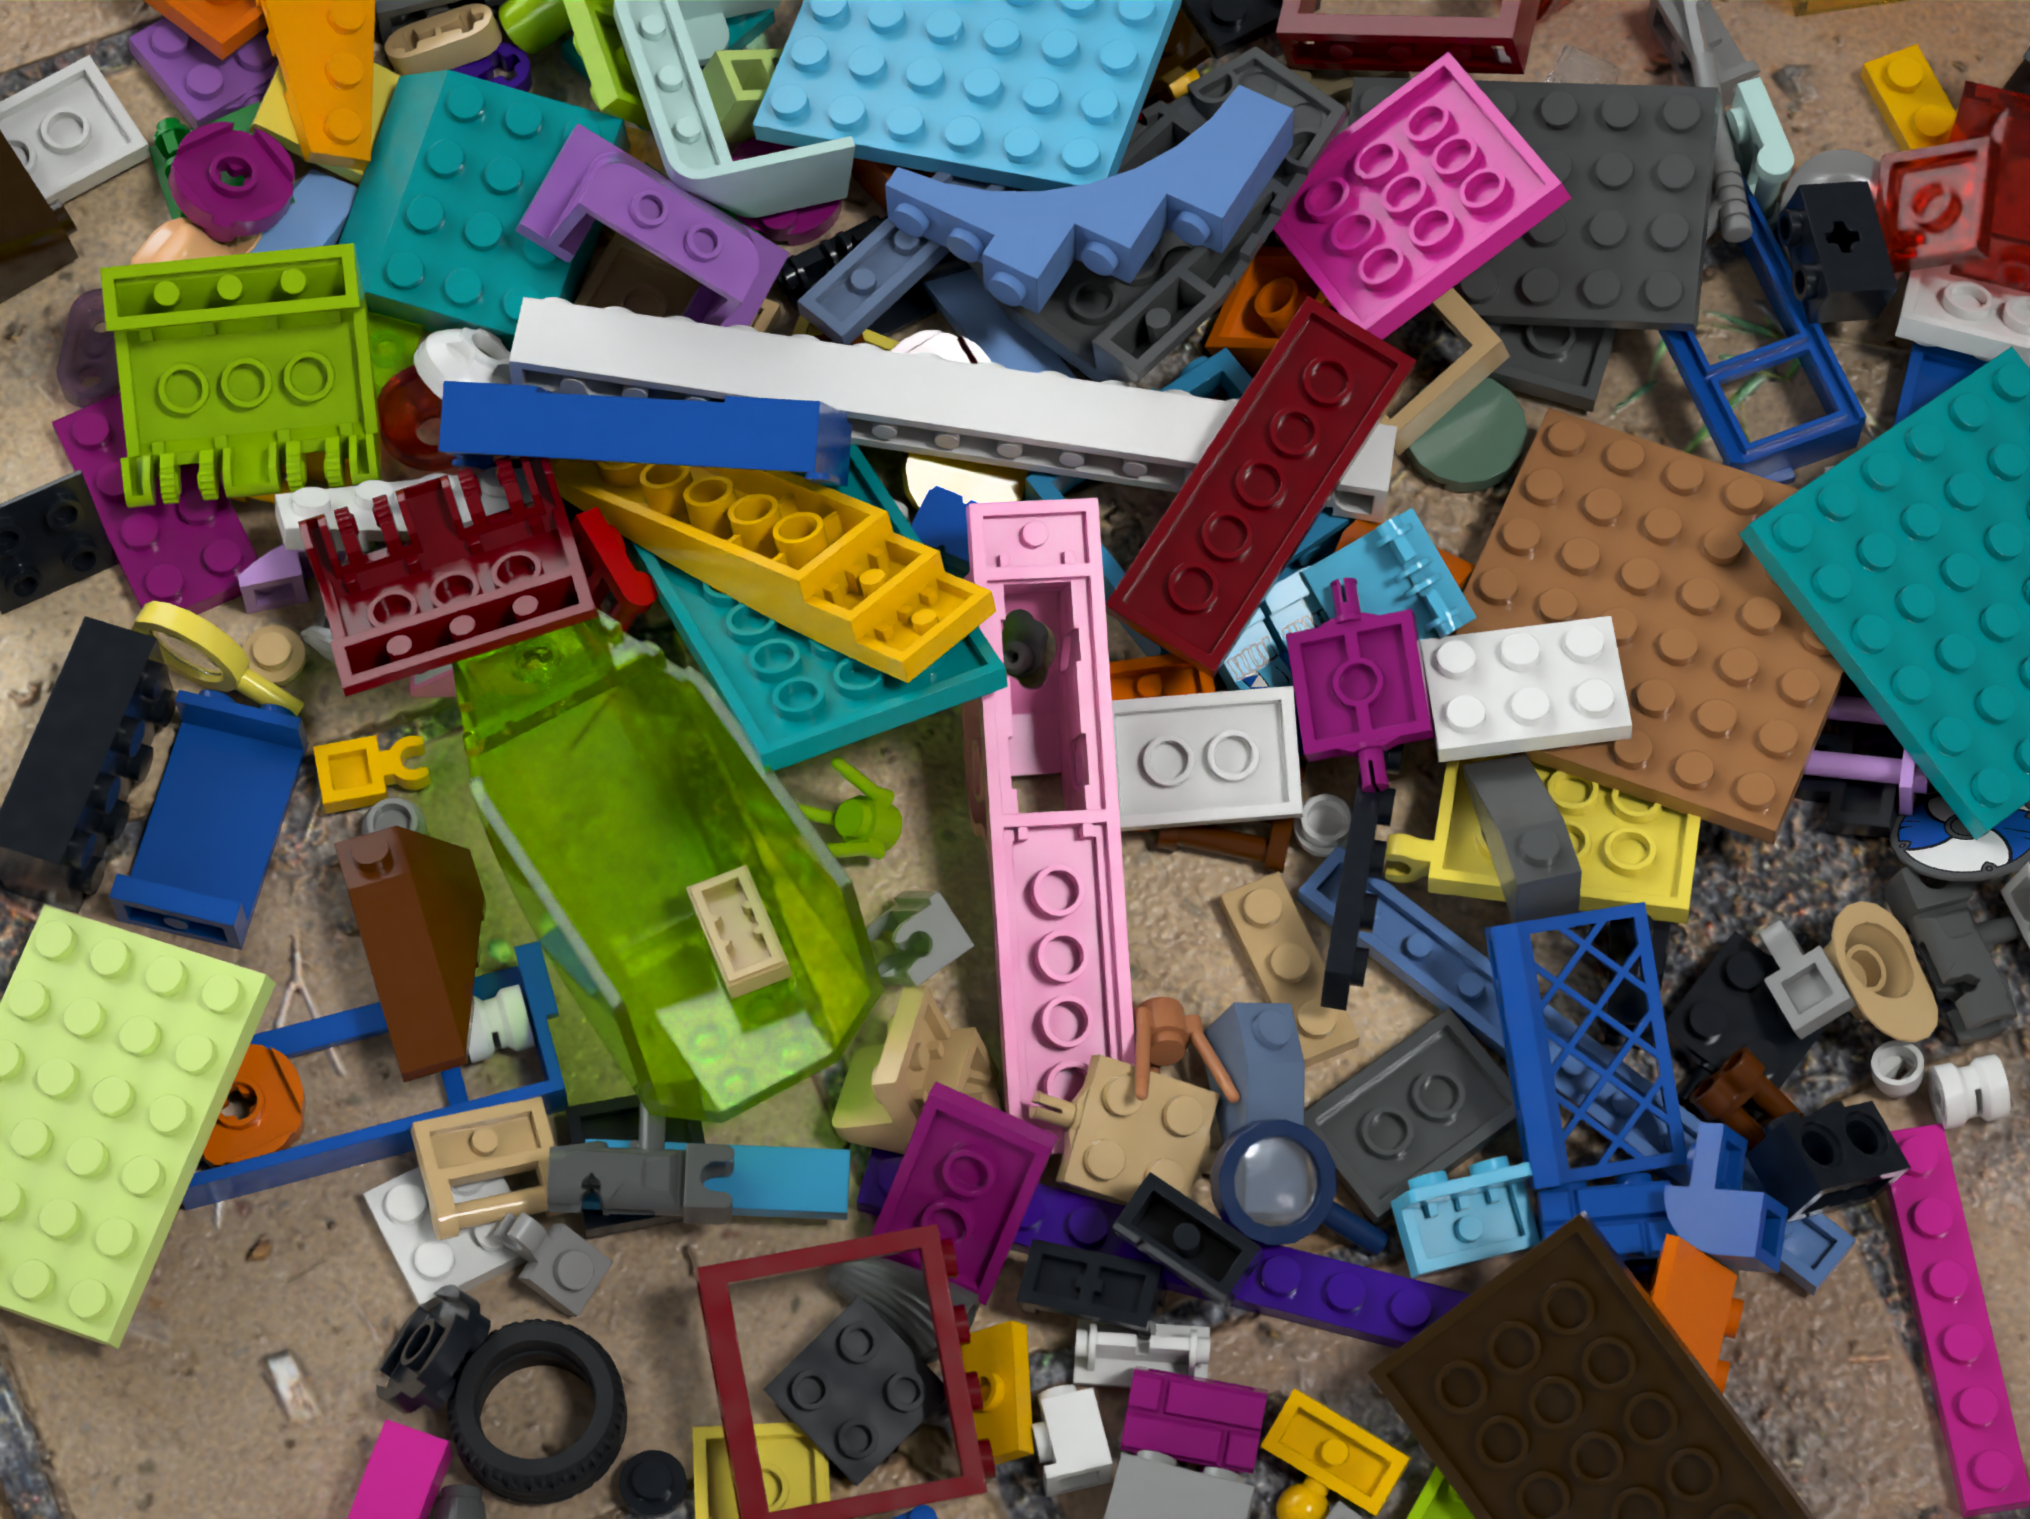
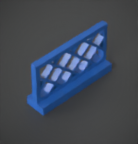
M1645 902L1484 928L1523 1163L1530 1162L1533 1174L1526 1179L1527 1188L1536 1190L1560 1186L1566 1183L1686 1164L1687 1150ZM1632 917L1636 946L1622 966H1620L1593 947L1591 943L1607 921ZM1593 924L1583 939L1568 929L1569 927ZM1556 930L1578 946L1556 977L1535 962L1530 934ZM1584 952H1587L1616 973L1594 1004L1564 983V980ZM1637 959H1639L1642 981L1628 972ZM1537 974L1551 984L1542 997H1540ZM1623 979L1645 995L1647 1011L1632 1031L1601 1010ZM1558 989L1589 1011L1567 1042L1545 1027L1543 1010ZM1596 1017L1627 1038L1605 1069L1574 1048ZM1648 1024L1650 1025L1653 1046L1640 1038ZM1548 1039L1562 1049L1552 1063ZM1634 1044L1655 1058L1658 1076L1643 1097L1613 1076V1073ZM1568 1055H1571L1600 1076L1578 1108L1559 1095L1555 1087L1554 1075ZM1607 1082L1637 1103L1616 1135L1585 1113ZM1659 1089L1661 1090L1664 1112L1650 1103ZM1559 1105L1573 1114L1563 1129ZM1645 1109L1666 1124L1671 1152L1644 1156L1623 1141ZM1581 1120L1608 1139L1610 1143L1594 1165L1569 1169L1565 1141ZM1618 1147L1633 1157L1631 1159L1608 1162Z

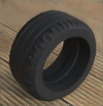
M527 1319L521 1323L516 1321L508 1325L506 1324L501 1329H495L489 1333L476 1351L471 1354L466 1353L465 1358L454 1373L456 1384L448 1398L447 1417L456 1451L464 1467L473 1478L484 1488L489 1489L492 1493L502 1498L523 1504L534 1503L535 1505L551 1504L554 1501L561 1502L570 1499L575 1494H581L593 1486L596 1481L598 1482L610 1469L611 1464L614 1463L621 1450L627 1429V1405L619 1371L611 1356L600 1343L572 1325H565L563 1322L546 1319V1321ZM531 1366H554L575 1374L592 1391L595 1412L585 1433L568 1449L546 1458H519L495 1447L485 1437L480 1419L483 1405L490 1392L501 1380L515 1371Z

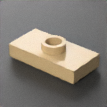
M747 864L686 887L693 910L731 999L792 977L788 960Z

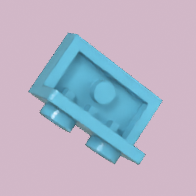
M1501 1156L1470 1165L1471 1176L1448 1181L1446 1171L1443 1170L1408 1180L1410 1190L1390 1203L1411 1279L1528 1251L1538 1245L1541 1241L1524 1185V1180L1533 1175L1530 1162L1510 1166L1507 1156Z

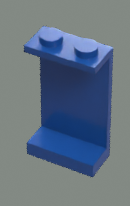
M179 690L175 702L182 722L130 876L116 875L109 898L116 917L120 922L242 950L309 743L302 718L297 717L285 707L275 704H262L260 708L235 703L228 695L214 690H201L199 694Z

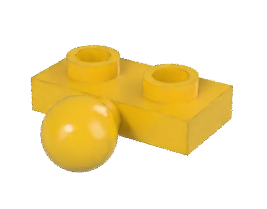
M1294 1388L1260 1446L1307 1474L1303 1483L1291 1485L1281 1493L1276 1503L1277 1519H1325L1329 1514V1503L1326 1496L1330 1489L1374 1516H1379L1413 1458L1298 1388Z

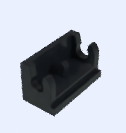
M1033 1239L1016 1301L1025 1312L1038 1314L1040 1310L1138 1330L1139 1336L1150 1338V1335L1156 1334L1157 1306L1164 1307L1168 1288L1162 1265Z

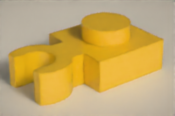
M376 735L313 746L325 814L373 806L379 801L388 798L387 785L398 784L404 789L419 790L431 784L428 767L408 769L403 766L408 758L426 754L423 737L420 736L403 737L396 741L390 750L384 751L379 750Z

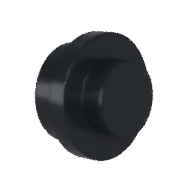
M647 1450L636 1454L625 1464L620 1474L619 1488L622 1499L630 1510L643 1517L658 1518L670 1514L682 1503L687 1491V1478L683 1466L673 1455L660 1450Z

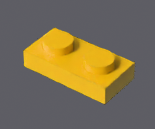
M1918 44L1863 64L1860 77L1913 173L1968 153L1972 140Z

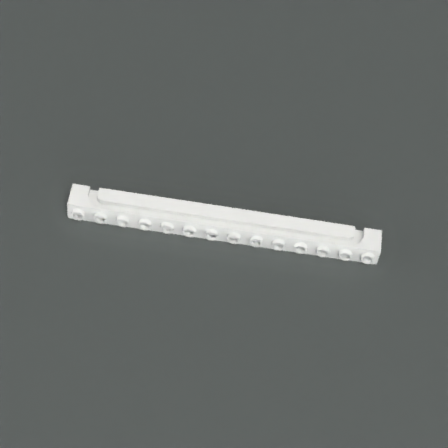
M523 297L509 359L511 384L539 386L553 393L725 402V396L821 401L847 414V421L852 423L851 444L1178 493L1240 400L1229 399L1222 401L1195 397L1186 391L1177 389L1162 392L1135 388L1117 380L1094 382L1074 379L1056 371L1034 373L1007 369L995 362L973 364L946 360L937 354L928 352L912 355L885 351L867 343L854 345L820 341L816 337L806 334L777 335L758 332L756 329L745 325L724 327L703 324L684 316H669L667 318L636 314L629 309L618 306L602 309L575 305L557 297L544 299ZM1378 424L1326 504V507L1333 508L1332 516L1382 523L1389 490L1397 426Z

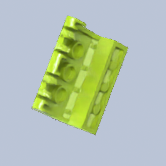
M354 243L100 268L106 331L114 332L127 448V457L120 458L124 496L128 508L156 505L157 477H160L163 503H179L182 491L180 479L181 465L199 463L197 481L204 501L219 498L220 471L223 473L224 489L227 498L281 493L282 465H286L290 492L305 488V483L307 482L306 453L325 451L326 456L323 461L324 475L330 488L345 486V459L349 458L353 486H358L360 483L369 480H381V432L368 308Z

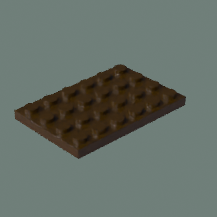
M1585 1210L1368 1371V1374L1475 1519H1816Z

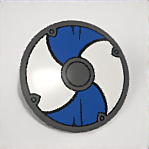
M1939 792L1933 793L1914 802L1912 816L1900 814L1897 816L1894 828L1890 834L1891 847L1903 864L1928 877L1947 881L1977 883L1986 879L2003 876L2020 869L2030 861V802L1978 840H1975Z

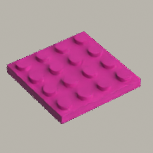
M1448 51L1330 141L1273 228V231L1338 314L1383 340L1570 200L1571 197L1560 180Z

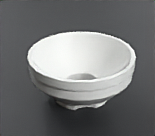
M464 327L463 329L433 332L420 344L414 354V365L419 376L440 399L443 397L444 381L511 384L509 366L511 353L505 348L499 337L482 328L473 330Z

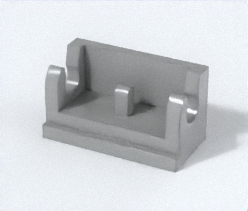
M1650 0L1646 18L1647 26L1683 85L1695 87L1690 62L1694 53L1683 0ZM1704 0L1705 6L1700 10L1708 50L1715 57L1724 106L1726 107L1733 103L1737 83L1758 78L1757 74L1761 70L1755 61H1746L1711 5V0Z
M903 891L894 897L897 904L870 922L861 935V941L867 943L876 940L883 931L888 930L893 933L891 940L896 947L895 952L889 956H884L873 968L874 973L884 985L917 987L975 946L939 891Z

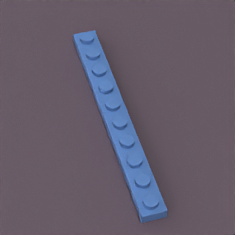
M1340 845L1333 850L1302 885L1297 895V901L1331 927L1333 926L1345 856V849ZM1369 878L1366 893L1378 894L1373 932L1360 931L1357 947L1369 948L1370 957L1442 1012L1450 1008L1473 1036L1506 1060L1490 960L1383 878L1381 880ZM1548 1004L1544 1008L1545 1027L1567 1042L1577 1029V1026ZM1586 1033L1583 1034L1574 1047L1603 1069L1608 1066L1615 1056ZM1548 1039L1552 1063L1562 1049ZM1568 1055L1554 1075L1556 1092L1578 1108L1600 1076L1571 1055ZM1623 1061L1613 1073L1614 1077L1642 1097L1652 1084ZM1607 1082L1585 1113L1616 1135L1637 1103ZM1659 1089L1650 1103L1664 1112L1661 1090ZM1679 1105L1688 1154L1691 1144L1697 1140L1699 1122L1702 1121ZM1645 1109L1623 1141L1644 1156L1671 1152L1666 1124ZM1746 1158L1741 1190L1766 1193ZM1686 1164L1649 1170L1662 1181L1670 1180L1672 1186L1690 1187ZM1824 1214L1787 1222L1779 1270L1813 1296L1850 1252L1856 1239Z

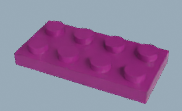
M117 393L52 421L55 434L73 471H82L115 557L141 610L146 603L159 601L176 605L198 615L242 596L238 575L259 558L229 498L226 497L221 482H219V498L204 501L197 481L199 463L181 465L180 479L182 491L179 503H163L160 477H157L156 505L128 508L124 496L120 458L127 457L121 393Z

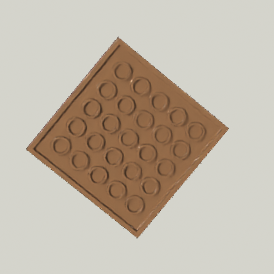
M1548 408L1463 592L1477 618L1447 636L1611 616L1632 721L1631 739L1527 751L1525 753L1530 761L1611 789L1619 790L1652 803L1662 804L1664 807L1687 815L1689 813L1701 817L1702 820L1763 841L1775 843L1846 675V672L1739 536L1750 523L1800 489Z

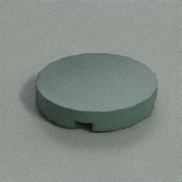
M1487 377L1405 450V454L1418 474L1428 481L1432 478L1438 483L1445 484L1444 489L1459 493L1484 491L1504 481L1515 469V465L1522 456L1527 437L1524 410L1511 391L1494 379ZM1431 382L1425 384L1414 397H1416Z

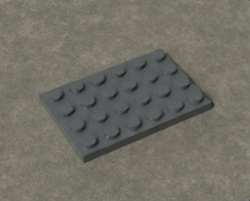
M1354 77L1348 127L1411 79ZM1474 80L1560 180L1571 199L1456 284L1453 288L1485 323L1697 332L1721 98L1718 87ZM1331 306V310H1333V311H1335L1336 313H1338V312L1334 309V307ZM1427 306L1410 319L1443 321L1430 306Z

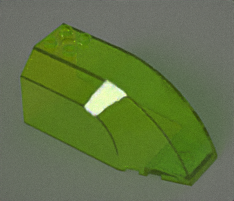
M597 609V618L452 663L457 701L464 730L462 734L464 749L469 763L471 795L489 843L524 916L548 959L648 1113L657 1116L724 1123L838 1062L884 991L853 882L770 766L762 767L736 719L706 677L690 666L684 670L664 657L662 649L652 642L646 640L641 643L622 631L620 622ZM747 864L788 960L792 977L731 999L693 910L686 887Z

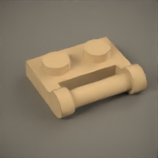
M542 1097L413 1122L411 1136L430 1205L433 1230L438 1241L458 1237L461 1229L502 1221L507 1213H511L516 1218L520 1213L531 1215L545 1212L548 1218L567 1214L548 1212L550 1147L555 1145ZM536 1170L539 1186L454 1203L451 1187Z

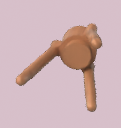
M1171 997L1151 998L1142 1002L1133 1010L1136 1030L1135 1096L1138 1100L1143 1101L1148 1097L1150 1071L1160 1074V1066H1169L1179 1062L1185 1056L1189 1043L1192 1042L1230 1103H1237L1239 1101L1240 1094L1206 1038L1199 1015L1185 1016L1183 1005Z

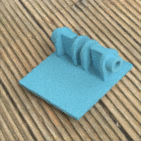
M1413 508L1392 517L1377 526L1376 529L1302 571L1329 620L1336 618L1330 583L1336 579L1341 581L1347 602L1343 580L1346 577L1357 579L1361 613L1383 615L1412 609L1416 616L1419 641L1421 639L1443 638L1477 618Z

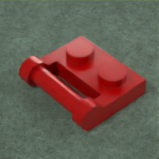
M594 507L576 515L570 526L598 617L575 625L595 655L600 658L610 659L615 658L621 653L628 642V629L638 614L650 609L658 593L651 576L645 572L636 571L626 555L625 543L620 532L613 525L606 522L598 507ZM609 590H611L617 601L606 616L600 604Z

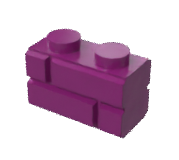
M1136 1366L1131 1383L1120 1449L1132 1451L1134 1456H1137V1452L1140 1450L1156 1451L1166 1454L1175 1460L1200 1464V1473H1203L1206 1467H1217L1230 1470L1239 1475L1240 1472L1253 1474L1268 1390Z

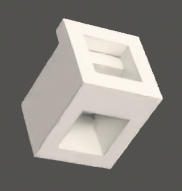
M1061 1385L1039 1393L1037 1399L1040 1407V1422L1033 1423L1031 1426L1034 1448L1039 1464L1051 1461L1050 1465L1044 1466L1043 1487L1046 1498L1111 1483L1113 1462L1093 1387L1077 1391L1074 1385Z

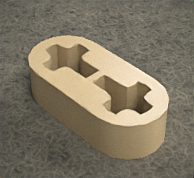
M473 3L399 28L389 36L385 42L384 50L395 73L401 76L451 70L489 56L502 42V33L490 7L484 4Z

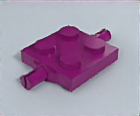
M1346 577L1343 580L1347 602L1341 581L1336 579L1330 583L1336 618L1330 619L1317 628L1286 634L1305 757L1308 762L1343 755L1358 757L1362 791L1373 793L1376 792L1372 769H1374L1375 782L1379 790L1383 791L1390 787L1383 752L1399 744L1435 738L1416 616L1412 609L1383 615L1361 613L1357 579Z

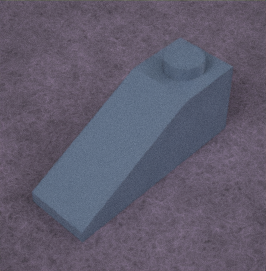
M1234 1002L1204 1031L1206 1038L1240 1094V1099L1237 1103H1230L1205 1064L1210 1090L1220 1093L1215 1112L1223 1144L1233 1131L1251 1121L1285 1119L1304 1126L1305 1062L1291 1003ZM1281 1138L1262 1139L1250 1146L1239 1160L1234 1177L1235 1193L1244 1213L1248 1216H1296L1302 1211L1303 1151L1294 1143Z

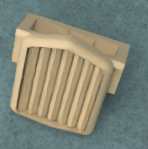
M927 985L905 987L902 989L895 1014L888 1022L885 1044L865 1046L854 1053L832 1118V1125L838 1136L845 1141L904 1155L928 1094L935 1082H939L1005 1112L1001 1095L995 1086L999 1070L975 1027L951 1030Z

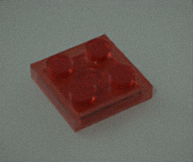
M1991 136L1882 154L1875 208L1894 273L1989 258L2002 146Z

